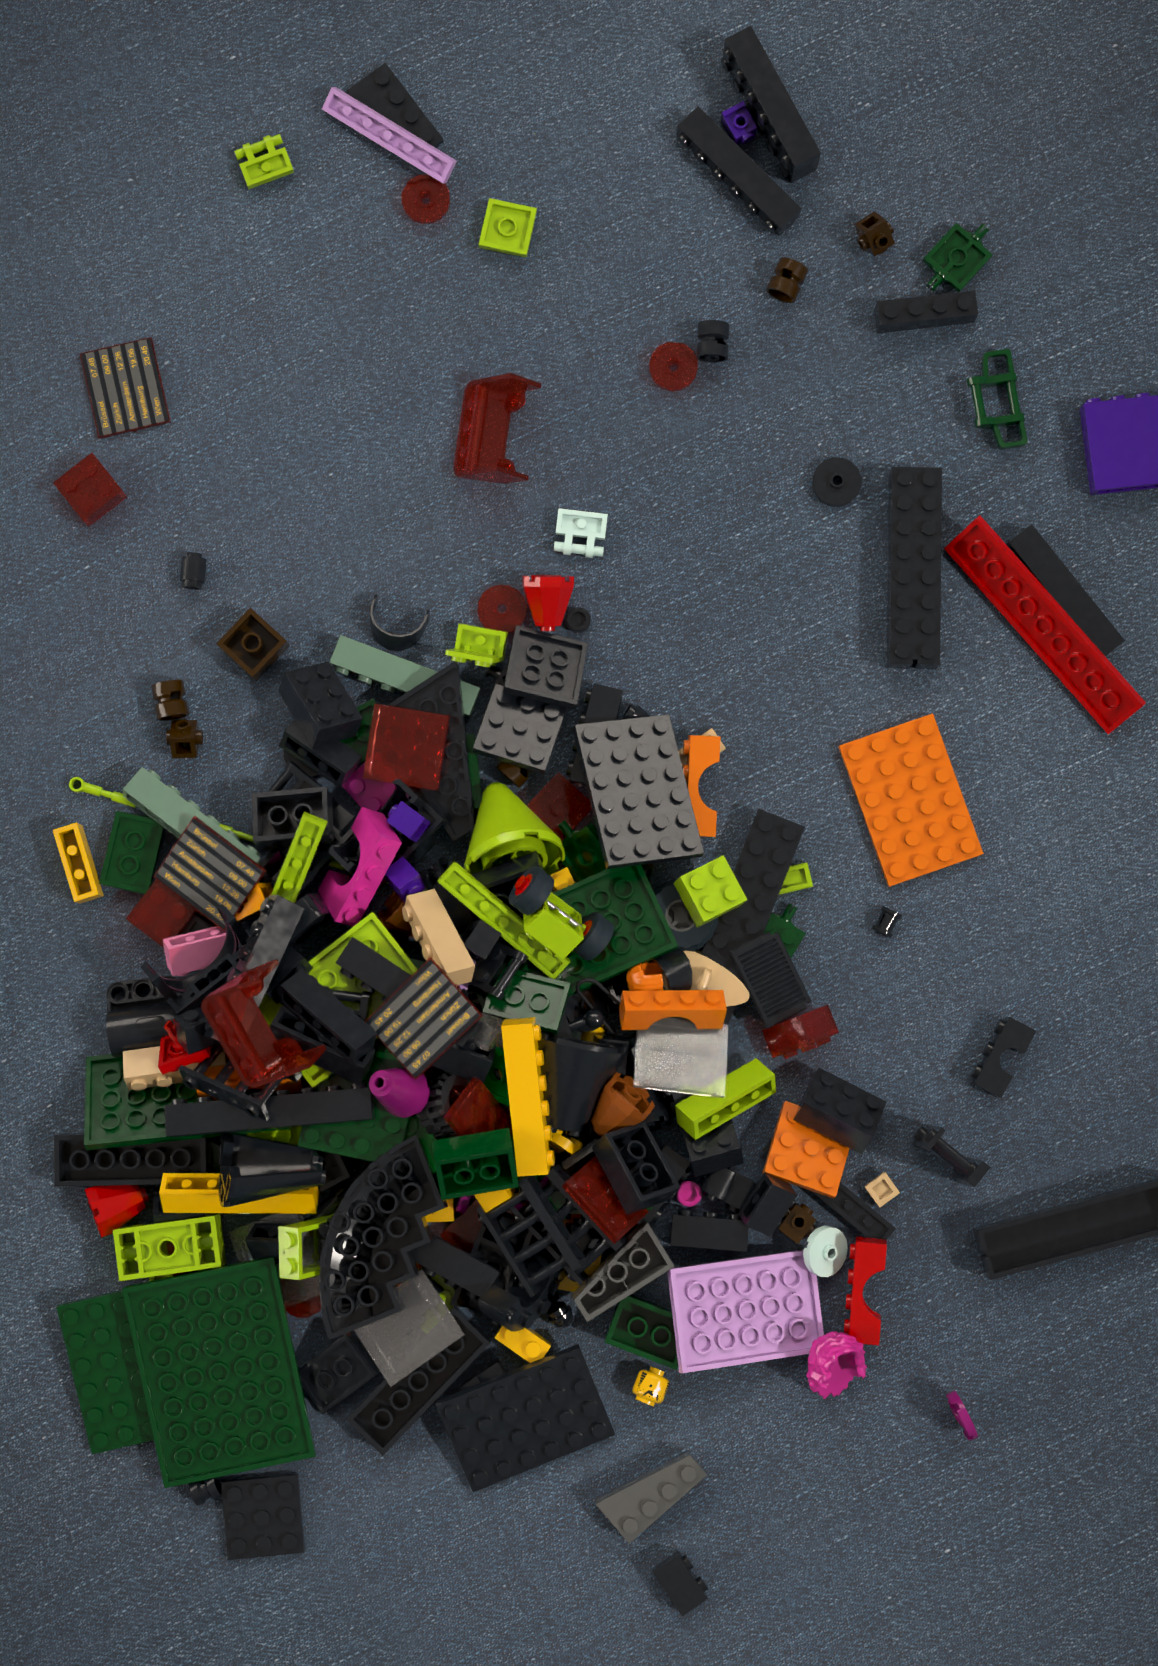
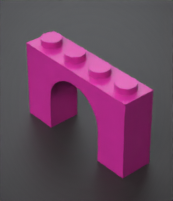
M364 807L361 808L351 827L360 843V859L353 877L351 878L350 876L328 870L318 889L334 921L353 927L360 922L402 844L383 813Z

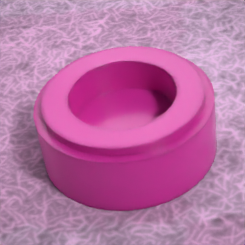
M684 1181L680 1184L681 1188L676 1192L678 1201L688 1207L696 1205L702 1197L699 1185L693 1181Z

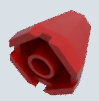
M522 575V586L535 626H540V631H555V627L562 624L574 588V576H566L565 580V577H561V575H531L530 580V576Z
M138 1185L92 1186L84 1189L101 1238L112 1234L114 1229L120 1228L145 1209V1202L149 1201L145 1188H139Z

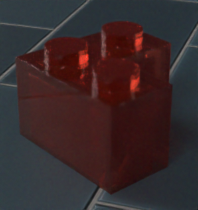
M828 1005L762 1030L772 1058L783 1055L784 1059L797 1055V1049H801L803 1053L816 1048V1045L818 1047L831 1042L830 1036L839 1033Z

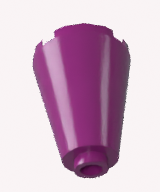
M405 1066L379 1070L371 1076L369 1081L371 1092L387 1112L400 1118H408L421 1112L427 1104L430 1094L425 1075L422 1073L415 1078Z

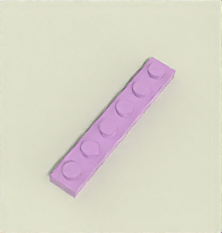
M331 87L322 110L441 183H447L457 162L455 159L337 87Z

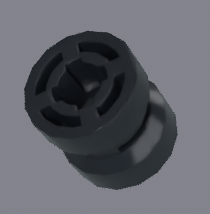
M217 1477L189 1483L193 1501L197 1506L204 1504L209 1498L215 1500L222 1497V1490Z

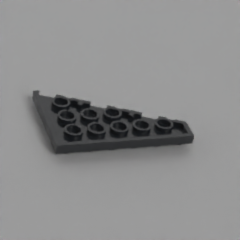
M454 661L373 714L431 807L445 820L443 826L453 842L472 831L475 825L459 665Z

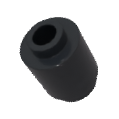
M188 552L187 556L182 557L180 573L182 588L191 590L202 589V584L205 583L207 559L202 558L201 553Z

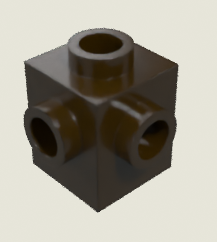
M875 211L854 224L859 236L857 242L863 251L867 250L873 256L884 253L887 248L895 244L892 237L894 231L891 224Z
M172 720L171 730L166 732V742L168 746L170 745L172 759L197 758L199 745H203V730L198 729L197 720Z
M794 1203L787 1210L777 1229L799 1244L803 1237L808 1238L816 1228L814 1225L816 1219L811 1216L814 1211L803 1203L800 1206ZM799 1217L800 1223L795 1226L794 1221Z

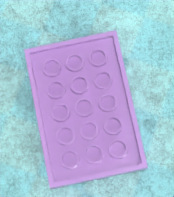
M804 1250L677 1267L668 1270L667 1275L679 1373L809 1354L812 1342L824 1335L817 1275L808 1271L804 1264Z

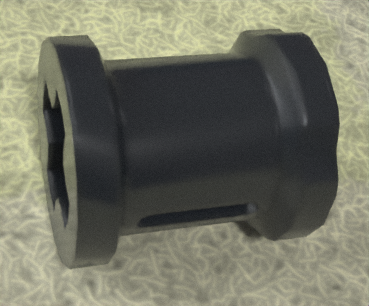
M882 906V913L876 925H873L871 929L888 938H892V931L897 920L901 919L902 915Z

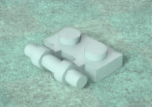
M559 508L556 535L565 536V542L555 541L554 551L563 552V555L575 553L583 554L588 558H593V556L603 557L604 547L594 546L595 539L605 540L608 514ZM573 537L587 538V545L573 544Z

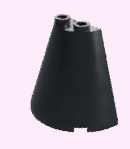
M541 1030V1040L538 1041V1049L543 1050L544 1065L540 1067L541 1075L546 1076L547 1089L543 1091L544 1100H548L549 1116H546V1124L551 1125L552 1133H556L557 1129L565 1130L568 1135L581 1136L582 1131L585 1130L595 1112L605 1085L613 1077L628 1051V1044L603 1040L602 1043L562 1037L556 1033Z
M231 1132L222 1133L218 1189L219 1201L222 1207H231L325 1185L326 1171L322 1170L323 1160L319 1158L317 1150Z

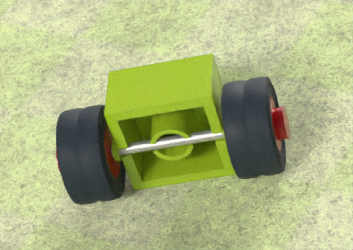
M537 866L528 869L517 880L509 895V903L523 913L525 934L531 940H538L551 955H558L563 960L571 951L586 961L598 956L609 943L614 932V925L597 912L590 913L582 920L579 912L551 892L554 886V879Z

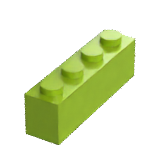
M755 1058L676 1104L677 1124L695 1140L776 1093L775 1074Z

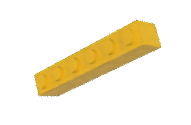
M535 1017L504 1019L501 1030L517 1177L548 1175L551 1166H554L555 1159L554 1151L549 1150L548 1141H552L551 1125L546 1124V1116H549L548 1100H544L543 1091L547 1089L546 1076L541 1075L540 1067L544 1065L543 1050L538 1049V1041L541 1040V1027L536 1025Z
M163 1173L159 1191L163 1213L317 1214L319 1189L317 1186L231 1207H222L219 1201L218 1189L220 1173Z

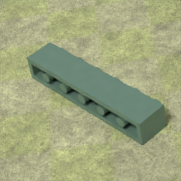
M342 635L339 637L329 662L332 667H335L334 672L344 676H348V673L358 676V681L371 685V682L380 684L381 690L394 694L395 690L405 694L437 673L435 670ZM461 681L464 717L470 719L481 689Z
M141 767L123 788V797L179 840L192 820L197 818L257 865L260 864V854L255 848L250 845L244 846L239 842L240 838L231 830L226 832L219 826L220 823L211 815L205 816L201 813L200 807L195 802L183 799L180 796L181 793L170 784L166 786L160 781L161 777L153 770L147 771Z

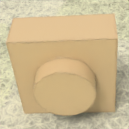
M883 1172L864 1186L879 1208L900 1193L886 1172Z

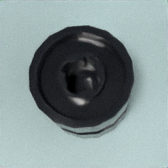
M705 320L698 323L697 338L701 340V342L697 343L696 358L698 360L712 363L728 360L729 345L725 341L729 339L730 324L719 320Z

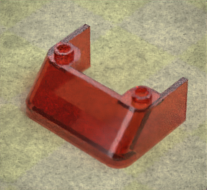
M513 373L472 380L467 384L463 396L453 467L456 476L502 484L528 481L529 476L516 472L514 462L505 458L511 412H516L522 408L526 400V391L541 389V383Z
M277 959L241 973L211 992L201 1004L205 1017L242 1082L252 1088L310 1068L326 1050L325 1045H321L303 1052L298 1042L292 1038L276 1040L253 999L254 996H257L263 990V979L279 964Z

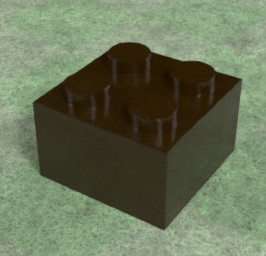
M251 607L216 643L221 650L255 681L290 646Z

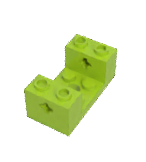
M220 1213L208 1214L206 1217L148 1225L144 1223L123 1226L113 1230L119 1281L217 1268L227 1263ZM164 1241H171L174 1244L175 1250L172 1255H165L161 1251V1245Z

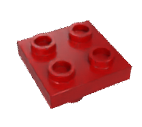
M171 1020L164 1025L169 1035L162 1037L160 1041L158 1068L162 1075L178 1071L181 1065L187 1066L192 1063H200L210 1057V1047L188 1055L178 1042L176 1026L173 1025Z

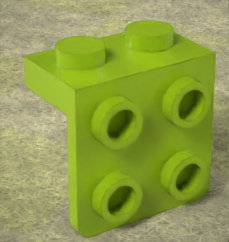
M459 623L455 648L446 649L445 655L451 656V660L466 663V661L472 662V660H475V665L496 666V663L504 661L508 632Z

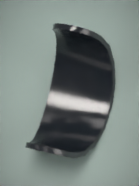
M375 594L370 609V626L373 637L379 645L390 651H403L411 648L421 639L429 620L430 610H427L423 622L413 632L403 635L390 634L382 630L374 620L373 616L378 600V595Z
M675 949L648 961L656 962L662 969L667 979L669 990L691 989L692 969L689 959L682 950Z

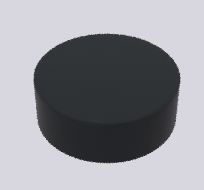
M576 607L568 612L566 624L572 632L582 633L590 626L591 617L584 608Z

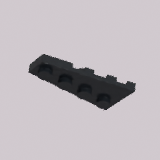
M386 63L346 91L351 97L436 148L444 142L442 136Z

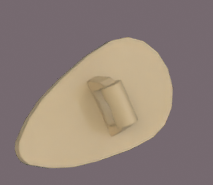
M683 951L689 959L692 969V986L690 990H723L726 1007L736 1006L748 1001V990L734 974L699 953ZM662 971L663 985L666 990H669L667 979Z

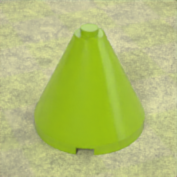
M499 782L489 784L483 791L464 869L468 873L474 874L537 851L546 873L549 875L556 873L559 870L557 864L559 860H565V851L561 839L505 784Z

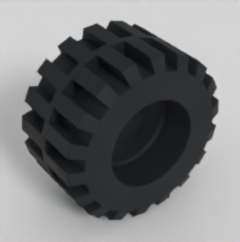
M447 1072L427 1078L426 1081L430 1090L428 1102L423 1110L417 1114V1118L420 1117L421 1126L426 1127V1132L429 1135L433 1134V1137L436 1139H446L474 1130L481 1121L480 1114L483 1113V1108L481 1107L483 1103L482 1098L479 1096L480 1091L478 1087L474 1086L475 1082Z

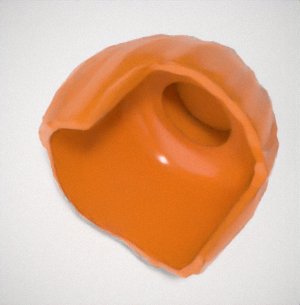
M654 961L637 964L630 968L626 974L629 991L664 990L662 969Z

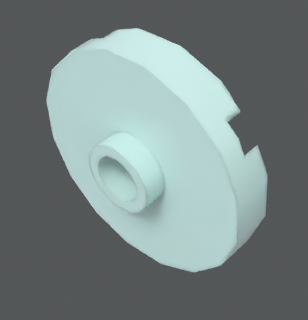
M821 1226L815 1229L807 1239V1242H809L807 1248H804V1264L811 1273L820 1277H829L842 1267L846 1259L848 1250L847 1240L843 1232L835 1227Z

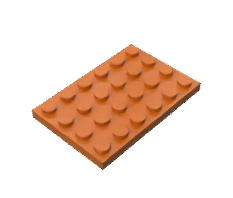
M933 713L838 746L888 887L984 854Z

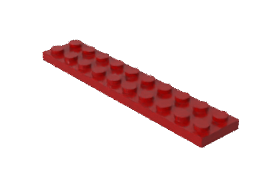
M981 515L944 548L1107 734H1110L1146 704L1143 698Z

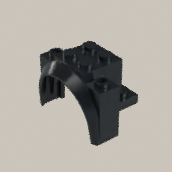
M397 779L392 782L395 785L392 795L379 812L383 813L388 819L391 808L403 801L431 822L416 843L392 826L402 844L390 866L404 857L414 867L435 845L429 838L444 824L445 820L413 788L402 780ZM355 835L343 844L332 845L329 849V853L353 875L360 859V843ZM385 875L375 894L387 883Z
M224 904L216 908L226 925V939L220 953L210 965L197 974L182 979L164 978L157 974L147 962L141 967L177 1015L183 1014L188 1010H194L200 1005L205 1006L210 1002L217 1001L220 993L224 992L228 985L227 977L230 971L236 968L238 964L240 949L244 944H247L250 938Z

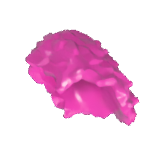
M836 1331L828 1332L815 1339L809 1351L808 1372L806 1375L810 1389L813 1392H817L823 1399H826L830 1394L833 1397L839 1396L848 1387V1382L853 1380V1376L866 1377L867 1365H865L864 1345L857 1342L854 1336Z

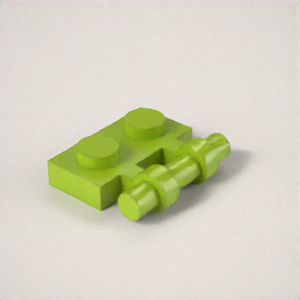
M280 134L272 137L270 135L263 137L264 140L251 145L250 143L243 144V148L234 151L237 160L245 157L248 159V161L239 164L248 189L294 173L285 147L275 150L274 146L283 144ZM266 149L269 153L255 158L254 154Z

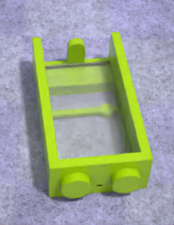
M334 1214L290 1225L278 1226L280 1278L302 1280L320 1275V1257L323 1247L321 1240L324 1237L319 1233L318 1228L321 1223H327V1219Z

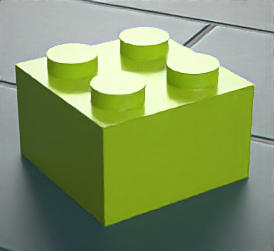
M724 855L680 876L673 883L697 928L741 906L747 901Z

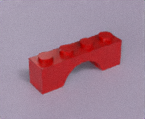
M856 1237L855 1244H850L849 1259H854L853 1269H848L847 1284L852 1285V1293L846 1294L845 1309L850 1310V1319L844 1320V1333L854 1336L856 1341L862 1344L879 1345L881 1314L873 1311L866 1304L863 1298V1288L873 1274L885 1270L886 1239Z

